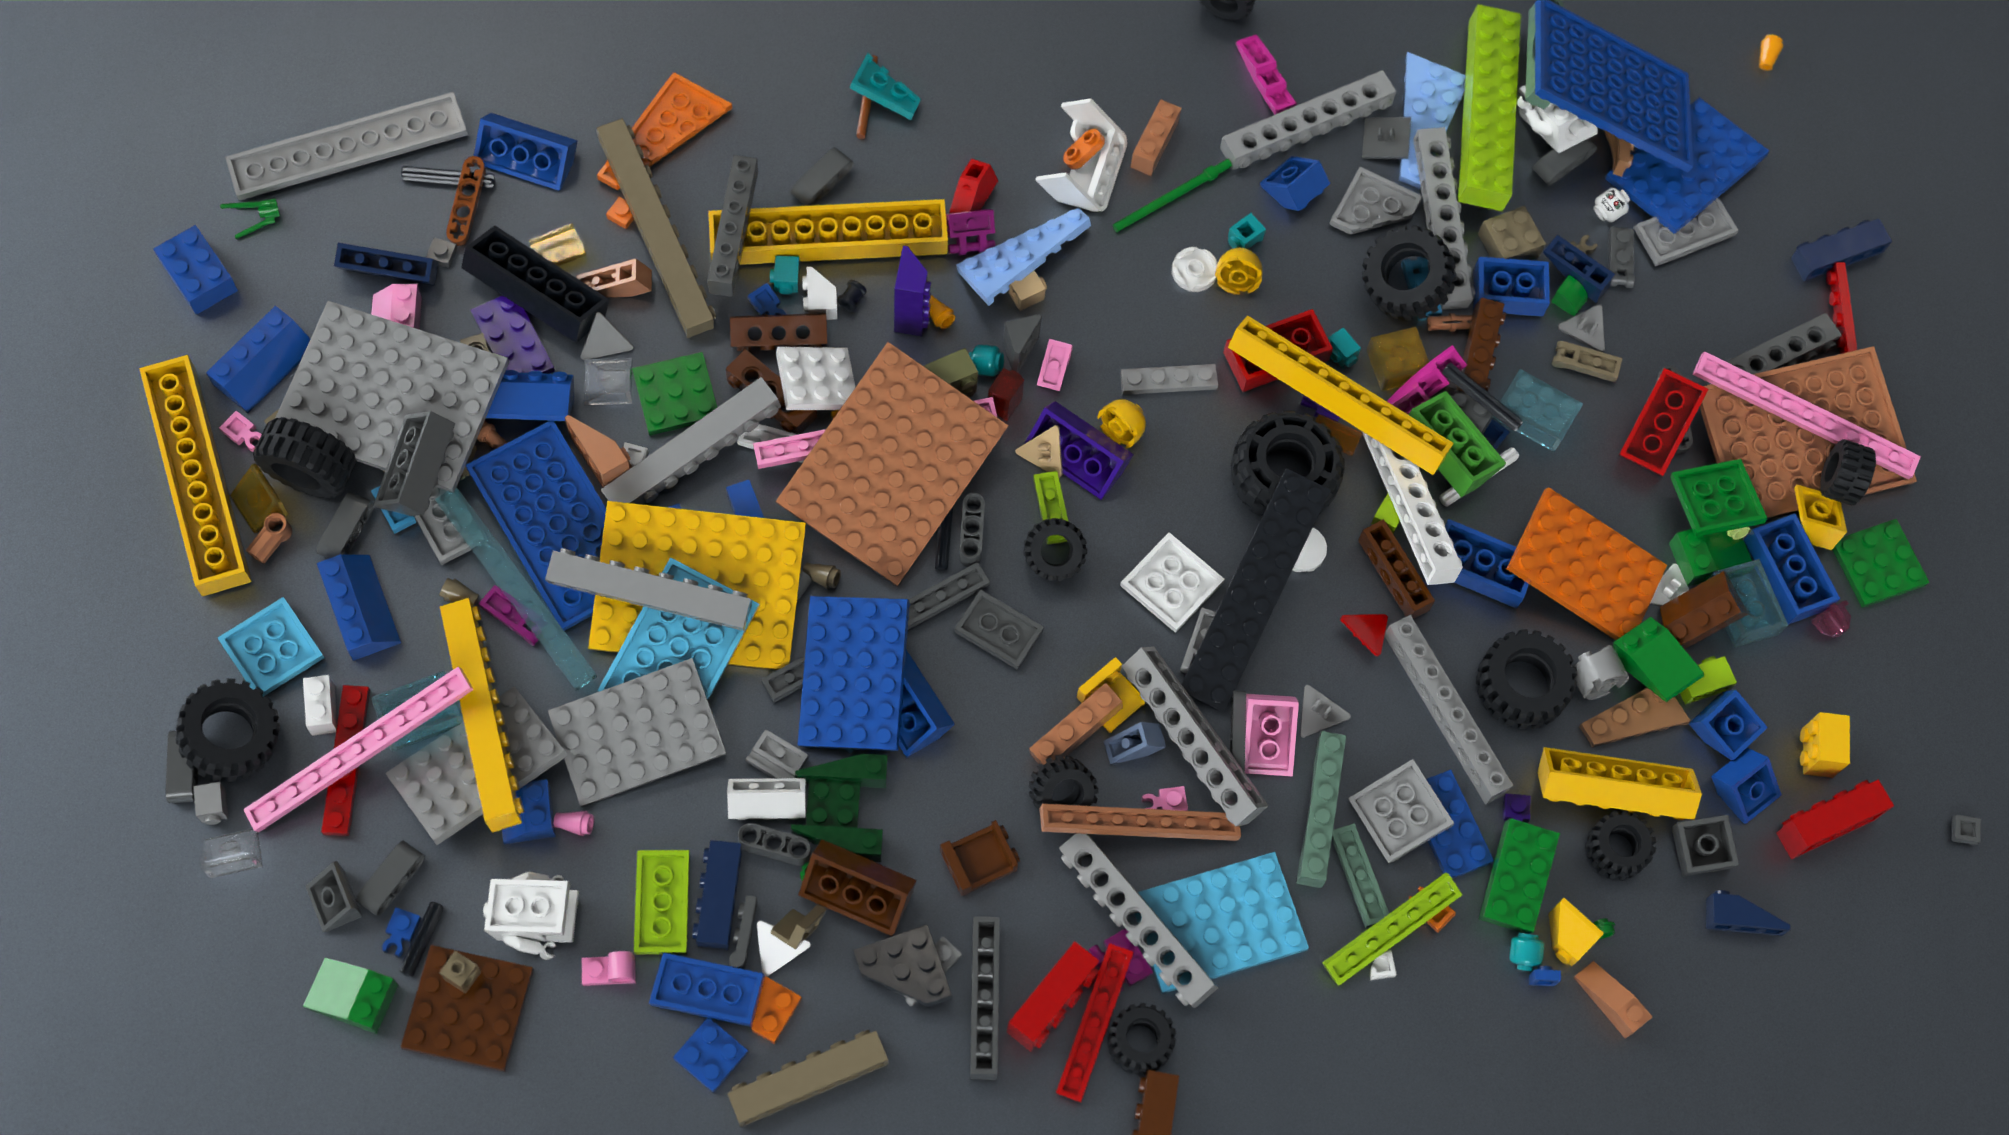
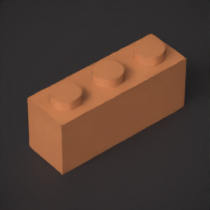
M1160 99L1133 152L1131 168L1152 176L1179 123L1181 107Z

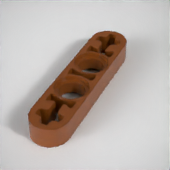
M477 156L468 157L463 163L446 230L449 241L456 243L457 246H462L469 240L486 173L483 160ZM477 163L480 169L475 170L474 180L471 179L472 171L469 167H473ZM466 185L475 186V192L472 195L463 194V188ZM460 207H468L470 209L467 217L461 218L457 215ZM457 222L461 223L460 230L463 236L460 235L458 239H455L452 233H457L459 228Z

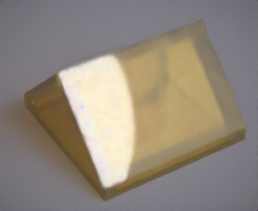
M256 464L250 466L229 495L254 533H258L263 529L264 521L269 515L273 513H279L284 517L289 515L276 492Z

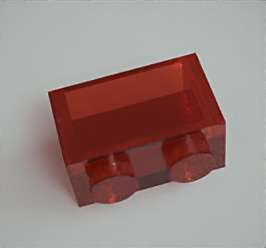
M1003 368L988 391V398L993 397L997 416L1005 421L1009 420L1023 396L1024 379L1014 370L1009 371Z

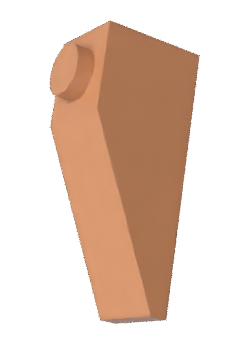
M636 258L576 275L577 279L605 297H632L652 291V270Z
M1593 961L1574 976V979L1625 1039L1652 1018V1015L1641 1002L1596 962Z

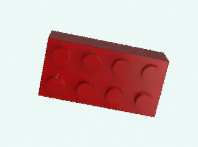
M1313 309L1266 325L1267 328L1322 362L1329 361L1333 347ZM1231 339L1226 340L1223 353L1242 392L1278 380V378L1229 349L1228 346Z
M1664 368L1619 456L1663 477L1709 389Z
M1879 779L1871 783L1865 780L1855 785L1854 789L1848 792L1843 790L1835 794L1827 802L1822 800L1812 805L1811 809L1805 812L1800 810L1790 816V819L1781 823L1783 827L1776 834L1792 860L1877 820L1894 807V804Z
M1074 941L1009 1021L1007 1033L1030 1052L1035 1047L1040 1049L1049 1037V1029L1051 1027L1056 1029L1065 1018L1064 1015L1067 1012L1065 1009L1068 1006L1072 1009L1080 1000V995L1083 992L1082 988L1084 986L1089 988L1096 980L1099 973L1097 969L1099 960Z

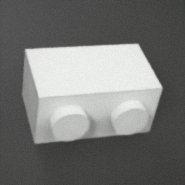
M329 675L303 678L307 729L312 736L336 733L335 684Z

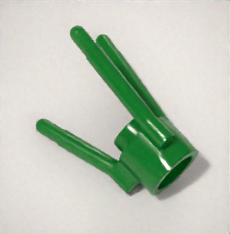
M276 198L258 202L221 204L220 208L258 207L260 218L265 217L266 219L236 234L235 239L248 235L266 225L274 224V218L280 217Z

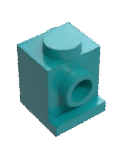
M1250 213L1230 227L1228 243L1232 248L1249 249L1264 239L1266 228Z
M1344 327L1328 337L1333 347L1330 357L1335 363H1338L1342 368L1345 366L1349 368L1358 361L1361 348Z

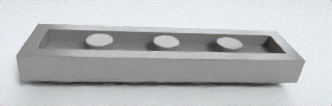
M1215 364L1121 369L1120 372L1122 395L1215 390L1218 387Z

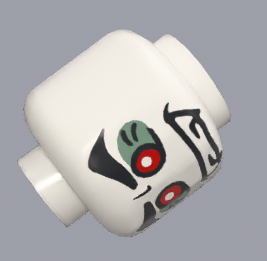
M1610 188L1595 199V206L1593 208L1602 221L1614 222L1628 212V202L1630 199L1624 190L1619 191L1616 188Z

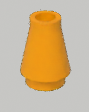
M1766 35L1761 41L1759 64L1761 69H1773V65L1783 48V40L1779 36Z
M931 295L929 314L936 327L941 329L950 327L956 318L953 309Z

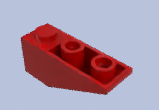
M975 159L969 161L959 178L949 213L982 209L998 183V178L991 164Z

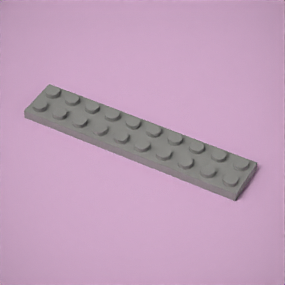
M451 92L229 155L225 158L238 200H243L468 134L455 94Z

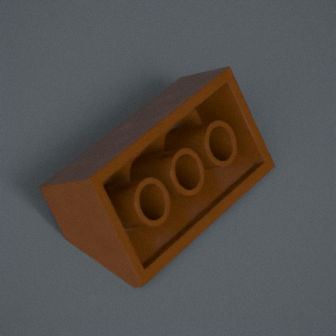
M822 839L811 855L798 896L893 936L910 901L917 880Z

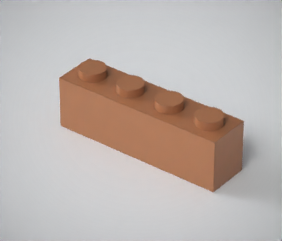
M1105 683L1029 748L1030 755L1038 764L1041 763L1042 765L1047 763L1045 759L1049 757L1055 760V755H1061L1065 758L1066 755L1074 751L1123 709L1122 700Z

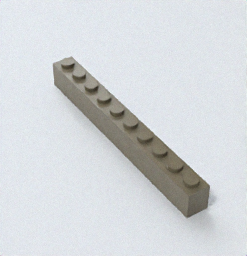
M621 118L596 127L598 140L687 338L713 329V319H716L712 305L707 306L705 301L707 295L703 285L698 286L696 278H698L696 269L693 264H688L686 259L689 258L687 249L684 244H679L677 239L680 238L678 229L675 224H670L668 219L671 217L666 204H661L659 198H662L658 185H653L650 178H653L649 165H644L642 162V158H644L641 147L639 145L635 146L633 142L635 136L631 126H626L624 119Z

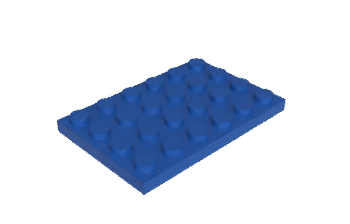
M1700 97L1690 104L1694 167L1689 172L1675 168L1672 164L1654 157L1643 149L1637 148L1631 153L1633 155L1631 167L1625 169L1622 177L1613 175L1612 169L1605 178L1606 181L1619 191L1624 190L1630 200L1653 218L1656 217L1659 223L1667 227L1674 234L1767 157L1769 152L1767 148Z
M810 596L798 746L898 751L910 606L908 599Z

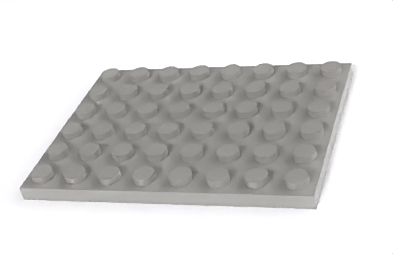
M327 301L275 418H292L300 422L309 423L311 426L319 427L326 433L334 435L336 439L343 441L347 447H350L352 453L355 454L357 462L386 471L405 415L432 411L455 423L454 435L445 452L446 459L443 465L440 466L437 475L438 482L435 486L454 493L510 361L507 357Z

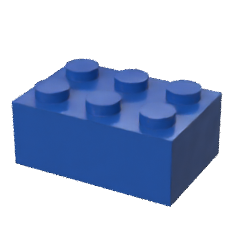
M196 225L153 248L159 261L196 315L238 291L232 277Z
M1478 257L1473 268V286L1475 289L1473 311L1477 302L1481 298L1504 303L1503 312H1506V314L1544 316L1550 304L1549 262Z

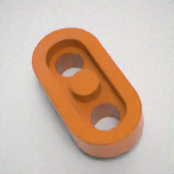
M1097 129L1086 131L1064 153L1063 160L1066 165L1073 170L1081 168L1103 147L1105 143L1104 136Z

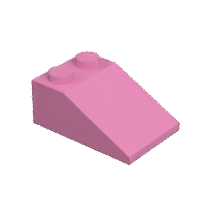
M1246 694L1245 774L1293 776L1299 706L1296 697Z

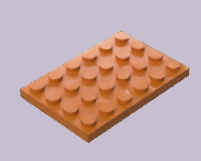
M1548 487L1543 491L1506 569L1614 640H1617L1641 624L1667 564Z

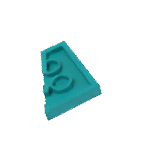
M867 53L849 88L911 120L921 99L901 81L896 82L888 75L889 71L884 66L880 68L872 61L874 57Z

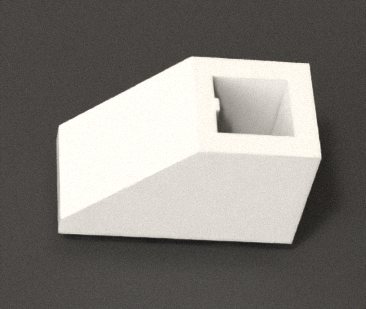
M807 267V276H802L803 290H808V297H803L804 311H808V314L826 313V320L837 319L836 287L813 267Z

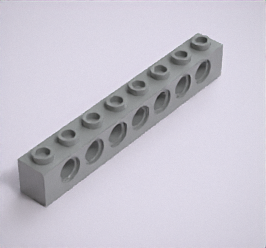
M1383 70L1227 134L1222 137L1220 149L1225 158L1231 161L1232 170L1239 167L1245 168L1253 161L1267 159L1277 151H1286L1296 143H1305L1320 133L1322 135L1326 134L1337 126L1348 125L1356 118L1367 117L1375 110L1388 108L1393 103L1396 90Z
M1445 127L1418 129L1413 141L1427 229L1431 230L1434 236L1438 235L1444 244L1447 245L1453 260L1456 262L1454 270L1457 274L1456 281L1460 284V286L1454 285L1453 293H1447L1446 295L1448 301L1445 305L1440 303L1442 310L1468 308L1475 298L1474 286L1470 285L1469 279L1471 278V266L1467 264L1466 260L1468 246L1463 241L1464 222L1460 221L1461 202H1458L1456 198L1458 184L1457 179L1453 178L1452 173L1454 170V159L1449 154L1451 147L1450 136H1446ZM1430 152H1436L1439 157L1433 156ZM1434 173H1439L1443 178L1436 177ZM1437 194L1445 196L1446 199L1439 198ZM1441 215L1448 217L1450 221L1443 220ZM1444 237L1451 238L1453 242H1447Z
M1411 615L1389 625L1385 632L1386 640L1485 805L1504 796L1513 787L1512 782Z
M1154 646L1141 647L1122 665L1128 680L1135 684L1140 691L1143 701L1150 705L1154 711L1155 718L1164 725L1170 739L1177 743L1182 750L1184 759L1192 764L1199 780L1206 784L1211 791L1212 798L1226 812L1227 819L1236 827L1249 824L1268 807V804ZM1149 673L1151 674V677H1152L1151 682H1150V680H1149ZM1163 693H1165L1166 696L1165 701L1163 700ZM1177 713H1179L1180 715L1179 721L1177 719ZM1191 733L1194 734V741L1191 739ZM1206 752H1207V754H1208V756H1209L1208 762H1207V760H1206V758H1205ZM1220 772L1223 775V782L1220 780ZM1234 793L1237 794V797H1238V801H1237V802H1236L1235 799H1234Z
M1076 833L1059 848L1064 854L1060 857L1070 869L1072 867L1076 868L1080 873L1077 878L1085 888L1092 887L1096 892L1093 895L1094 899L1102 908L1107 905L1112 911L1109 916L1118 927L1123 924L1129 931L1126 937L1135 947L1139 944L1145 952L1142 956L1151 966L1156 964L1162 971L1159 974L1161 979L1168 986L1173 984L1179 992L1175 995L1184 1006L1190 1004L1196 1008L1218 989V986L1089 834ZM1087 855H1092L1091 865L1082 867V859ZM1103 874H1107L1109 876L1108 883L1105 886H1098V878ZM1124 894V903L1120 906H1115L1114 898L1116 895ZM1135 913H1141V922L1138 925H1131V916ZM1156 932L1158 934V941L1154 945H1148V935ZM1174 952V962L1170 965H1165L1163 962L1165 954ZM1184 972H1191V982L1187 985H1182L1180 983L1181 975Z

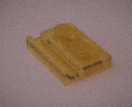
M573 223L528 240L532 250L557 266L586 255V250Z

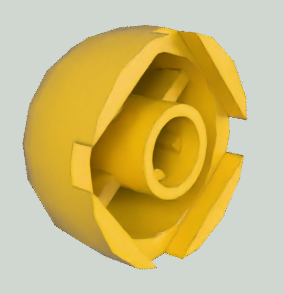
M1230 249L1220 257L1215 271L1217 283L1224 291L1234 295H1240L1239 291H1248L1247 294L1252 293L1262 282V263L1258 256L1249 249Z
M1125 399L1114 400L1099 411L1097 416L1103 422L1100 427L1104 434L1119 445L1121 443L1127 445L1125 448H1130L1137 443L1143 436L1146 428L1142 408L1138 404Z

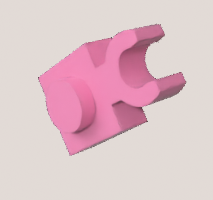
M237 411L219 427L220 431L240 446L245 441L247 448L251 452H254L255 449L252 442L259 440L262 435L259 432H253L256 429L255 425Z
M1184 786L1159 789L1158 797L1153 794L1142 796V802L1150 801L1153 804L1151 808L1145 809L1188 811Z

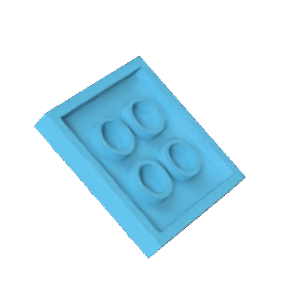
M284 597L218 637V640L244 679L250 683V688L255 689L259 687L264 691L263 697L324 659L323 654Z

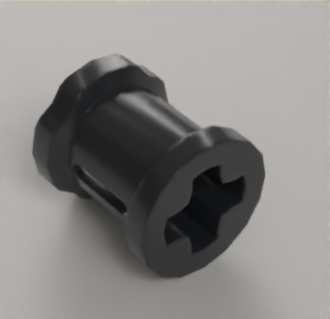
M851 279L848 281V287L843 295L838 296L837 302L843 308L855 311L856 303L861 296L867 293V289L858 281Z

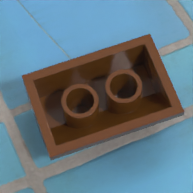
M1725 571L1660 606L1664 627L1670 631L1684 649L1749 614Z

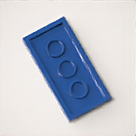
M1452 770L1427 778L1426 780L1455 824L1428 840L1442 873H1448L1453 879L1492 864L1494 862L1493 857Z
M663 953L649 1004L651 1006L752 1027L765 975L764 973Z

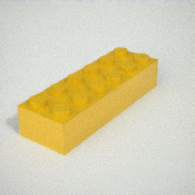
M1543 747L1537 772L1543 798H1547L1550 801L1558 802L1561 800L1572 802L1576 805H1595L1602 809H1622L1629 813L1643 812L1651 816H1670L1678 820H1695L1702 795L1695 772L1691 768Z

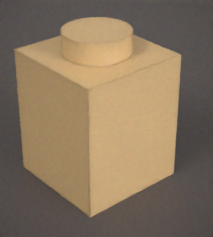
M1034 270L1021 281H1014L1010 284L1008 293L1019 311L1044 300L1047 285L1041 276L1038 277Z

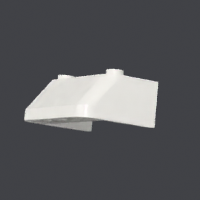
M1091 98L1062 103L1061 108L1074 120L1070 134L1075 142L1086 131L1097 129L1104 136L1105 143L1081 168L1071 169L1069 175L1067 173L1037 176L1036 181L1058 202L1092 212L1104 211L1107 208L1127 147L1126 135Z

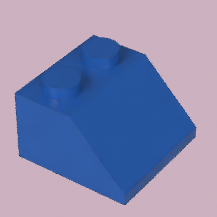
M1295 156L1288 158L1260 182L1261 187L1284 208L1297 211L1304 209L1308 202L1322 194L1324 189L1331 184L1320 161Z
M1737 690L1722 691L1689 723L1704 743L1730 760L1737 758L1768 728Z
M1746 748L1737 758L1731 760L1711 776L1719 797L1744 824L1748 823L1782 795L1769 757L1750 748Z
M548 780L527 783L516 791V797H520L524 812L520 813L522 823L502 829L504 844L556 837L553 824L551 788Z

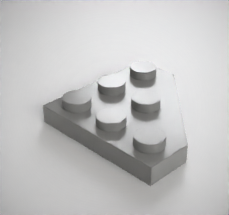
M1359 167L1329 225L1348 234H1354L1408 220L1415 213L1422 196Z

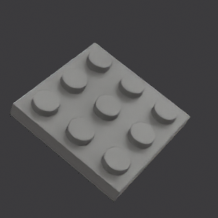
M1414 759L1348 798L1388 864L1455 825Z

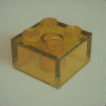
M1416 327L1371 337L1366 349L1381 391L1401 387L1429 363Z

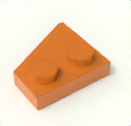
M765 976L752 1024V1031L775 1044L802 997Z

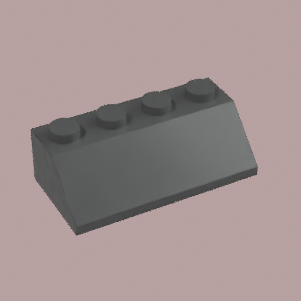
M432 411L405 415L373 506L408 516L424 515V512H426L430 505L429 498L432 489H434L438 482L437 475L440 466L443 465L446 459L445 452L454 435V422Z

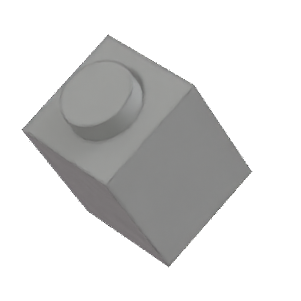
M220 782L194 786L196 817L202 823L212 825L220 823L223 819H228L226 789Z

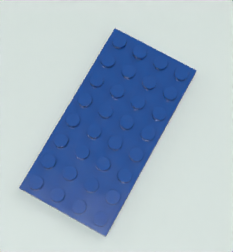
M548 421L466 464V469L563 632L593 615L595 595L549 584L545 578L553 550L560 552L561 548L576 552L575 556L585 558V554L600 558L606 507L556 423Z

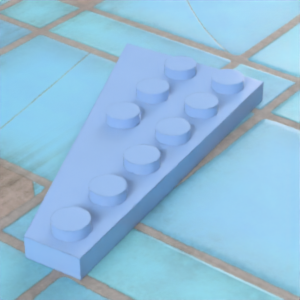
M1407 52L1403 117H1411L1409 158L1400 159L1399 181L1421 189L1413 141L1418 129L1445 127L1447 131L1465 91L1466 75ZM1430 152L1433 156L1437 154L1436 152Z
M1080 208L1070 210L1062 216L1051 219L1036 228L1029 229L1021 235L1010 238L993 248H988L980 254L965 259L956 264L957 271L989 306L994 302V297L997 294L1006 293L1010 290V284L1014 281H1021L1046 261L1047 255L1051 252L1056 254L1061 250V244L1065 241L1074 240L1091 226L1090 218Z

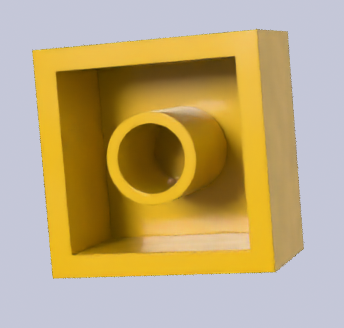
M1819 712L1801 729L1800 741L1803 742V751L1800 755V765L1803 766V775L1833 778L1850 764V716Z

